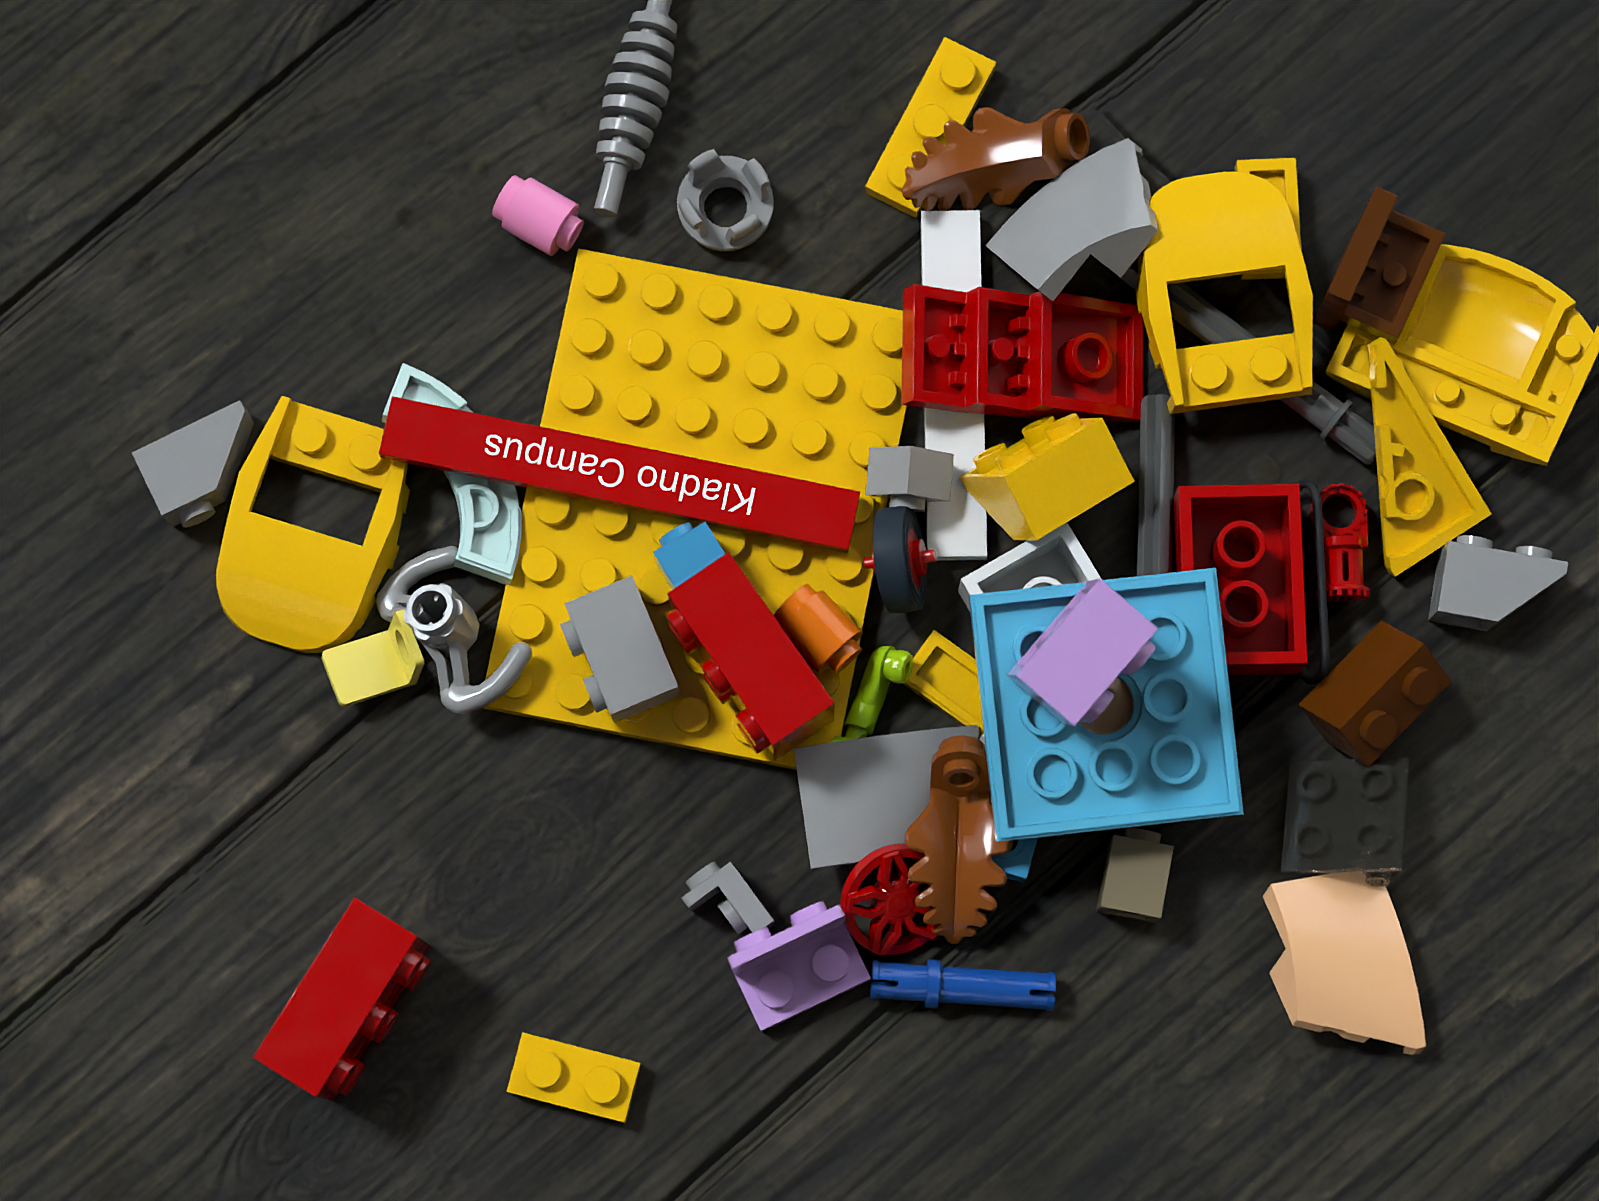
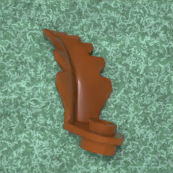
M981 108L974 113L972 131H969L955 120L945 123L946 146L932 136L926 137L923 140V147L927 152V156L922 152H913L911 160L914 168H905L906 182L902 187V195L906 200L911 199L915 208L920 207L922 204L925 211L932 210L937 200L938 209L940 211H947L952 207L958 194L963 209L973 210L987 192H989L991 199L997 206H1008L1034 181L1056 178L1072 166L1076 160H1082L1086 157L1090 145L1088 124L1081 114L1072 113L1066 108L1053 109L1038 121L1032 123L1019 122L992 108Z
M963 735L949 737L940 743L938 751L933 755L931 761L930 802L905 833L906 846L909 849L925 854L924 857L909 869L908 879L913 883L930 885L916 897L915 904L921 909L932 907L924 914V923L929 925L936 924L932 930L933 934L945 936L946 941L951 944L960 943L964 937L975 936L977 931L974 926H986L987 917L979 909L993 912L997 908V902L983 887L1004 886L1007 881L1006 873L991 858L992 856L1010 852L1013 846V840L997 842L995 838L985 744L979 739Z

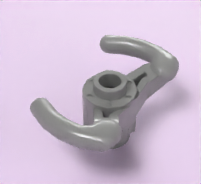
M448 546L427 551L404 564L388 579L379 591L376 604L381 618L390 623L394 612L402 609L405 610L404 618L406 624L412 628L415 637L423 644L436 662L442 704L453 713L464 715L486 707L504 695L520 678L531 659L532 650L524 642L514 644L503 663L489 678L479 685H469L467 651L477 640L479 622L475 611L452 587L442 583L439 585L422 586L412 595H407L409 589L421 579L435 572L455 567L454 562L458 548Z

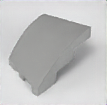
M1127 138L1079 161L1050 181L1025 202L1004 223L986 246L1052 301L1055 300L1090 254L1121 278L1158 232L1155 212L1149 206L1151 198L1149 183L1140 174L1138 158L1143 155L1142 149Z
M971 725L921 730L794 748L811 869L819 870L857 864L876 849L891 844H906V830L920 816L930 802L931 761L933 755L938 751L940 743L949 737L960 735L979 739V726ZM902 858V859H903V860H908V859H914V858Z

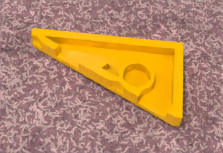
M1379 337L1368 344L1367 347L1384 565L1389 574L1396 577L1444 546L1448 541L1453 540L1490 516L1491 512L1387 339Z

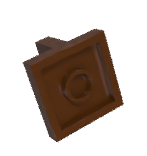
M1376 186L1358 221L1313 323L1334 332L1341 320L1396 344L1446 233L1392 210L1398 195Z

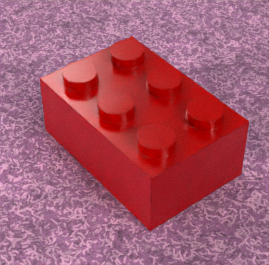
M1300 484L1178 486L1173 496L1174 572L1216 568L1228 675L1298 674L1307 664Z
M729 552L667 593L672 610L665 615L670 623L668 625L669 629L687 655L696 650L705 660L700 665L704 672L703 678L722 705L731 699L740 711V713L735 715L739 722L737 727L756 754L766 749L773 760L776 761L834 721L835 703Z
M354 897L253 1058L317 1098L333 1101L339 1093L347 1096L364 1072L366 1065L360 1062L359 1059L369 1043L374 1040L380 1044L394 1025L399 1012L392 1009L403 989L407 988L410 991H414L429 969L432 960L425 957V954L431 945Z

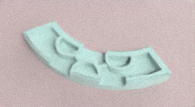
M403 363L384 409L381 422L386 423L392 396L467 412L472 411L467 407V402L445 384L425 372ZM443 471L455 494L460 518V541L454 566L499 583L510 585L517 564L521 542V508H519L515 485Z

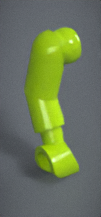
M882 646L872 652L857 695L844 723V726L847 727L845 737L835 736L832 742L866 738L867 735H872L885 701L890 681L901 684L905 683L910 676L913 656L908 651L895 650L893 646Z

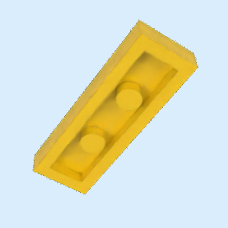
M944 37L865 186L866 194L917 219L923 205L921 204L920 207L915 208L911 199L906 200L902 195V187L906 182L905 168H914L911 160L913 152H922L927 156V152L923 147V140L926 137L932 136L946 146L947 142L944 133L946 122L955 120L964 127L966 126L996 69L995 61Z

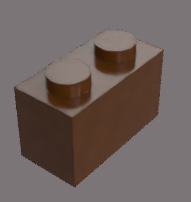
M1381 620L1298 705L1327 743L1369 767L1448 687L1451 680L1424 643Z

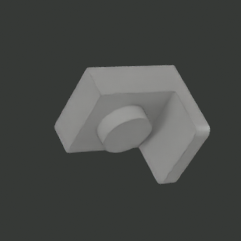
M714 861L686 881L691 891L685 894L682 900L691 912L719 891H722L726 899L717 906L738 934L746 928H749L753 933L765 927L771 929L776 925L731 861L721 869Z

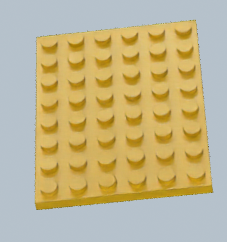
M578 249L540 426L860 491V499L848 553L712 525L708 526L724 553L729 552L773 616L788 597L803 585L809 584L816 592L823 590L863 630L874 568H864V558L872 557L873 527L877 510L887 508L888 499L866 495L869 448L899 446L907 408V406L901 405L903 310ZM527 488L521 512L519 556L511 584H506L486 679L503 663L514 644L518 642L528 644L532 650V656L520 678L510 689L483 708L797 770L794 748L776 761L773 760L766 749L759 754L754 752L737 727L739 722L735 715L740 713L735 703L732 699L723 705L720 703L702 676L704 672L700 665L705 660L696 650L687 655L668 627L670 623L665 615L672 610L667 593L672 591L657 566L653 552L662 547L659 543L660 538L672 529L688 522L693 528L702 523ZM632 576L679 686L681 696L614 723L608 708L596 713L583 681L584 678L594 675L585 653L573 657L560 624L571 619L564 603ZM861 637L856 642L858 645H860ZM857 657L837 674L831 668L819 674L806 661L835 703L834 721L795 748L831 743L835 736L841 737Z

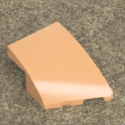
M1377 865L1270 884L1263 895V899L1286 949L1269 974L1292 1026L1320 1033L1332 1031L1339 1034L1342 1038L1364 1043L1369 1038L1402 1045L1406 1054H1420L1426 1047L1418 989L1402 929Z

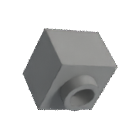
M915 446L870 447L866 495L890 499L889 507L908 506L914 512H925L926 502H948L951 497L954 454Z

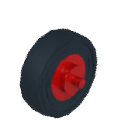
M908 506L879 509L874 518L872 557L864 558V568H874L879 592L884 606L889 613H906L923 609L927 586V562H936V551H926L921 529L913 509H909Z

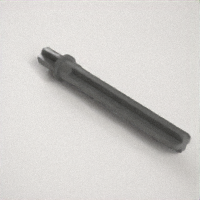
M1138 259L1132 263L1121 277L1123 281L1135 290L1138 287ZM1185 283L1167 285L1172 318L1206 344L1211 345L1256 338ZM1313 380L1312 395L1280 399L1322 431L1319 437L1323 441L1329 436L1364 464H1371L1376 460L1374 426L1350 409L1353 402L1349 399L1345 403L1341 402Z
M1165 394L1147 395L1141 400L1137 576L1172 573L1175 414H1170L1167 406L1170 396Z

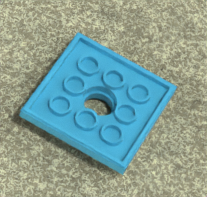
M1216 568L1103 580L1158 628L1149 639L1156 646V649L1147 661L1132 676L1128 673L1126 675L1120 673L1117 678L1125 683L1132 696V712L1128 721L1119 730L1103 735L1088 731L1079 722L1075 726L1063 724L1007 676L1009 671L1086 582L969 595L995 838L997 842L1243 814Z

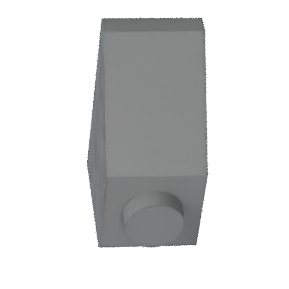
M240 400L132 452L161 515L172 527L180 523L183 527H191L202 523L215 514V506L227 500L254 426L249 412Z

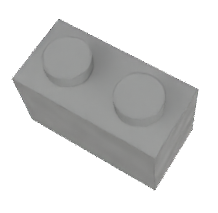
M632 576L564 603L571 619L561 623L560 626L573 657L583 653L586 654L594 675L584 678L583 681L596 713L608 708L613 722L616 723L681 696L679 686Z

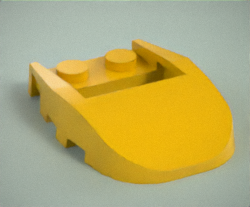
M1219 172L1190 176L1163 186L1149 201L1150 208L1155 212L1158 232L1136 258L1138 259V287L1135 293L1138 312L1143 316L1156 369H1162L1171 395L1167 401L1170 414L1312 395L1313 294L1291 212L1282 193L1265 179L1242 172ZM1284 268L1294 327L1293 333L1176 349L1167 290L1168 284Z
M285 396L280 398L239 471L217 564L216 585L221 606L228 619L240 631L258 640L294 651L320 653L345 644L363 626L376 602L374 595L387 569L392 570L399 550L397 541L403 514H406L410 489L405 484L408 463L384 459L378 454L384 432L383 428L294 402L291 398ZM269 459L380 492L381 494L363 546L253 513L252 509Z

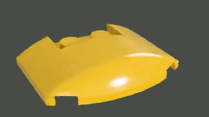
M1441 244L1396 344L1388 343L1438 425L1489 445L1492 452L1547 466L1598 357L1599 326H1597L1593 333L1585 319L1575 309L1576 301L1550 281L1533 271L1486 252ZM1348 324L1326 369V375L1372 401L1367 345L1379 337Z

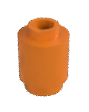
M805 584L796 590L774 614L775 619L779 622L796 649L819 674L829 668L836 674L841 672L862 651V648L856 642L861 637L863 631L823 590L816 592L809 584Z

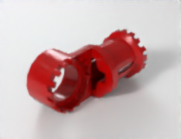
M1344 483L1329 485L1320 492L1322 506L1327 498L1340 496L1347 499L1354 509L1352 523L1344 528L1332 527L1323 518L1327 602H1339L1340 596H1344V602H1349V596H1351L1352 601L1370 598V588L1364 586L1363 550L1369 548L1366 499H1363L1362 493L1354 489L1355 487L1345 485ZM1312 502L1310 506L1309 516L1311 520V525L1314 527ZM1316 590V599L1318 600V592Z

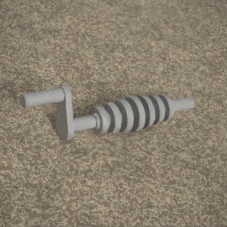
M648 0L645 10L636 11L632 14L628 24L631 31L624 34L620 44V49L623 52L616 54L611 66L614 72L610 73L606 79L604 90L608 95L603 97L601 109L606 118L601 119L599 125V135L604 140L597 143L596 157L603 162L605 168L594 206V211L603 216L616 217L627 173L641 168L645 159V153L640 149H647L650 146L654 136L650 129L658 126L662 116V111L659 108H663L667 104L669 90L666 86L670 84L672 68L668 63L673 61L675 50L674 45L670 41L675 40L677 34V23L668 16L672 0Z

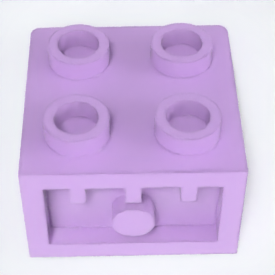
M819 901L790 916L792 927L771 936L768 927H765L734 942L737 953L727 958L761 1032L871 980L851 935L844 925L845 914L840 904L827 909L824 901Z

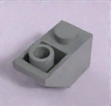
M1469 535L1458 536L1456 542L1448 541L1438 552L1428 621L1488 631L1558 582L1567 574L1568 562L1552 559V552L1540 547L1518 546L1515 553L1493 549V541L1486 538Z

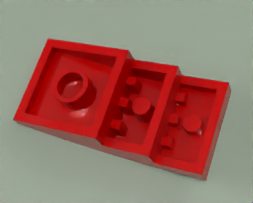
M913 284L903 289L901 405L1040 419L1047 415H1053L1055 420H1059L1067 415L1076 413L1079 419L1103 418L1104 422H1140L1141 400L1143 399V316L1139 314L1137 305L1066 293H1059L1055 300L1052 301L1040 291L1026 295L983 287L962 292Z

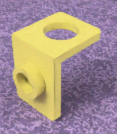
M404 609L394 612L387 631L327 649L322 653V662L340 706L353 705L417 683L424 666V658L412 628L405 622Z

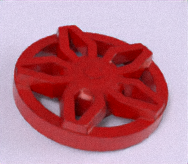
M906 844L887 845L866 855L848 875L841 893L840 906L845 914L844 925L861 946L882 956L909 952L918 948L929 939L933 940L938 936L933 934L932 931L936 924L929 925L923 923L919 925L912 920L917 912L925 914L931 909L930 907L921 909L915 904L916 897L930 885L928 884L924 889L919 890L918 887L921 883H913L908 879L909 870L902 858L920 860L925 854L909 849ZM892 859L898 869V873H891ZM878 867L876 877L878 881L874 886L869 885L859 889L866 876ZM870 900L869 907L857 905V903ZM854 914L872 919L870 921L869 937L860 931ZM886 924H890L889 931L881 940L882 929ZM903 924L907 931L912 933L903 938H900L902 935Z

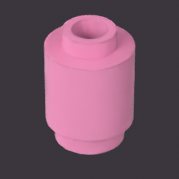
M516 175L512 176L501 190L492 211V216L502 221V229L550 256L554 255L560 248L568 251L577 240L584 221L578 218L579 204L531 177L523 180Z

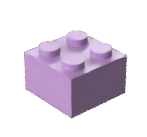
M1100 578L1090 580L1072 598L1009 671L1007 676L1063 724L1075 726L1079 720L1083 723L1087 721L1091 724L1114 698L1115 695L1107 688L1120 673L1123 675L1128 673L1132 676L1152 655L1156 646L1149 639L1158 628Z

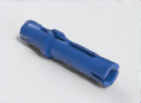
M930 959L927 960V965L879 962V960L872 961V979L894 980L895 982L871 980L870 1000H877L878 998L924 1001L926 1008H938V1002L1046 1009V1011H1053L1055 996H1052V992L1030 990L1056 991L1055 972L1039 973L941 966L940 960Z

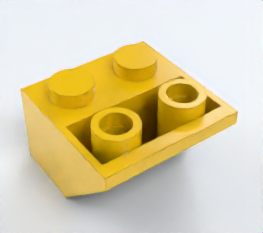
M1076 413L1067 415L1059 420H1055L1053 415H1047L1028 424L1021 430L1024 436L1022 440L1008 448L1005 443H1001L986 449L973 458L976 467L959 476L965 489L1013 540L1037 541L1135 482L1103 418L1079 419Z

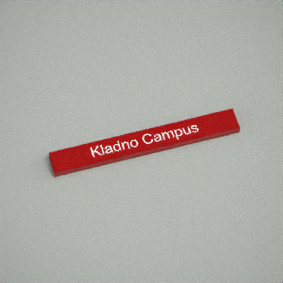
M393 396L378 453L384 459L697 523L706 521L707 525L844 553L849 551L860 499V491Z

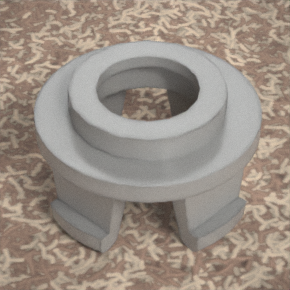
M714 149L698 155L689 163L690 171L683 179L677 196L679 219L687 234L700 245L717 251H734L755 242L767 229L772 218L774 205L770 181L761 164L755 158L747 161L734 156H718ZM721 187H731L738 190L747 202V212L744 218L731 227H720L713 224L707 218L704 211V204L708 195Z

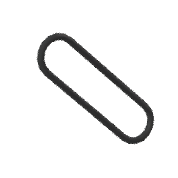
M1301 479L1296 483L1300 484V492L1304 488L1309 489L1313 502L1321 656L1319 668L1315 675L1310 676L1305 666L1298 674L1306 684L1316 685L1324 678L1330 658L1322 502L1317 485L1310 479Z

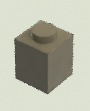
M1125 828L1124 836L1113 835L1108 844L1096 912L1151 923L1159 921L1162 916L1174 846L1160 844L1161 834L1144 829Z

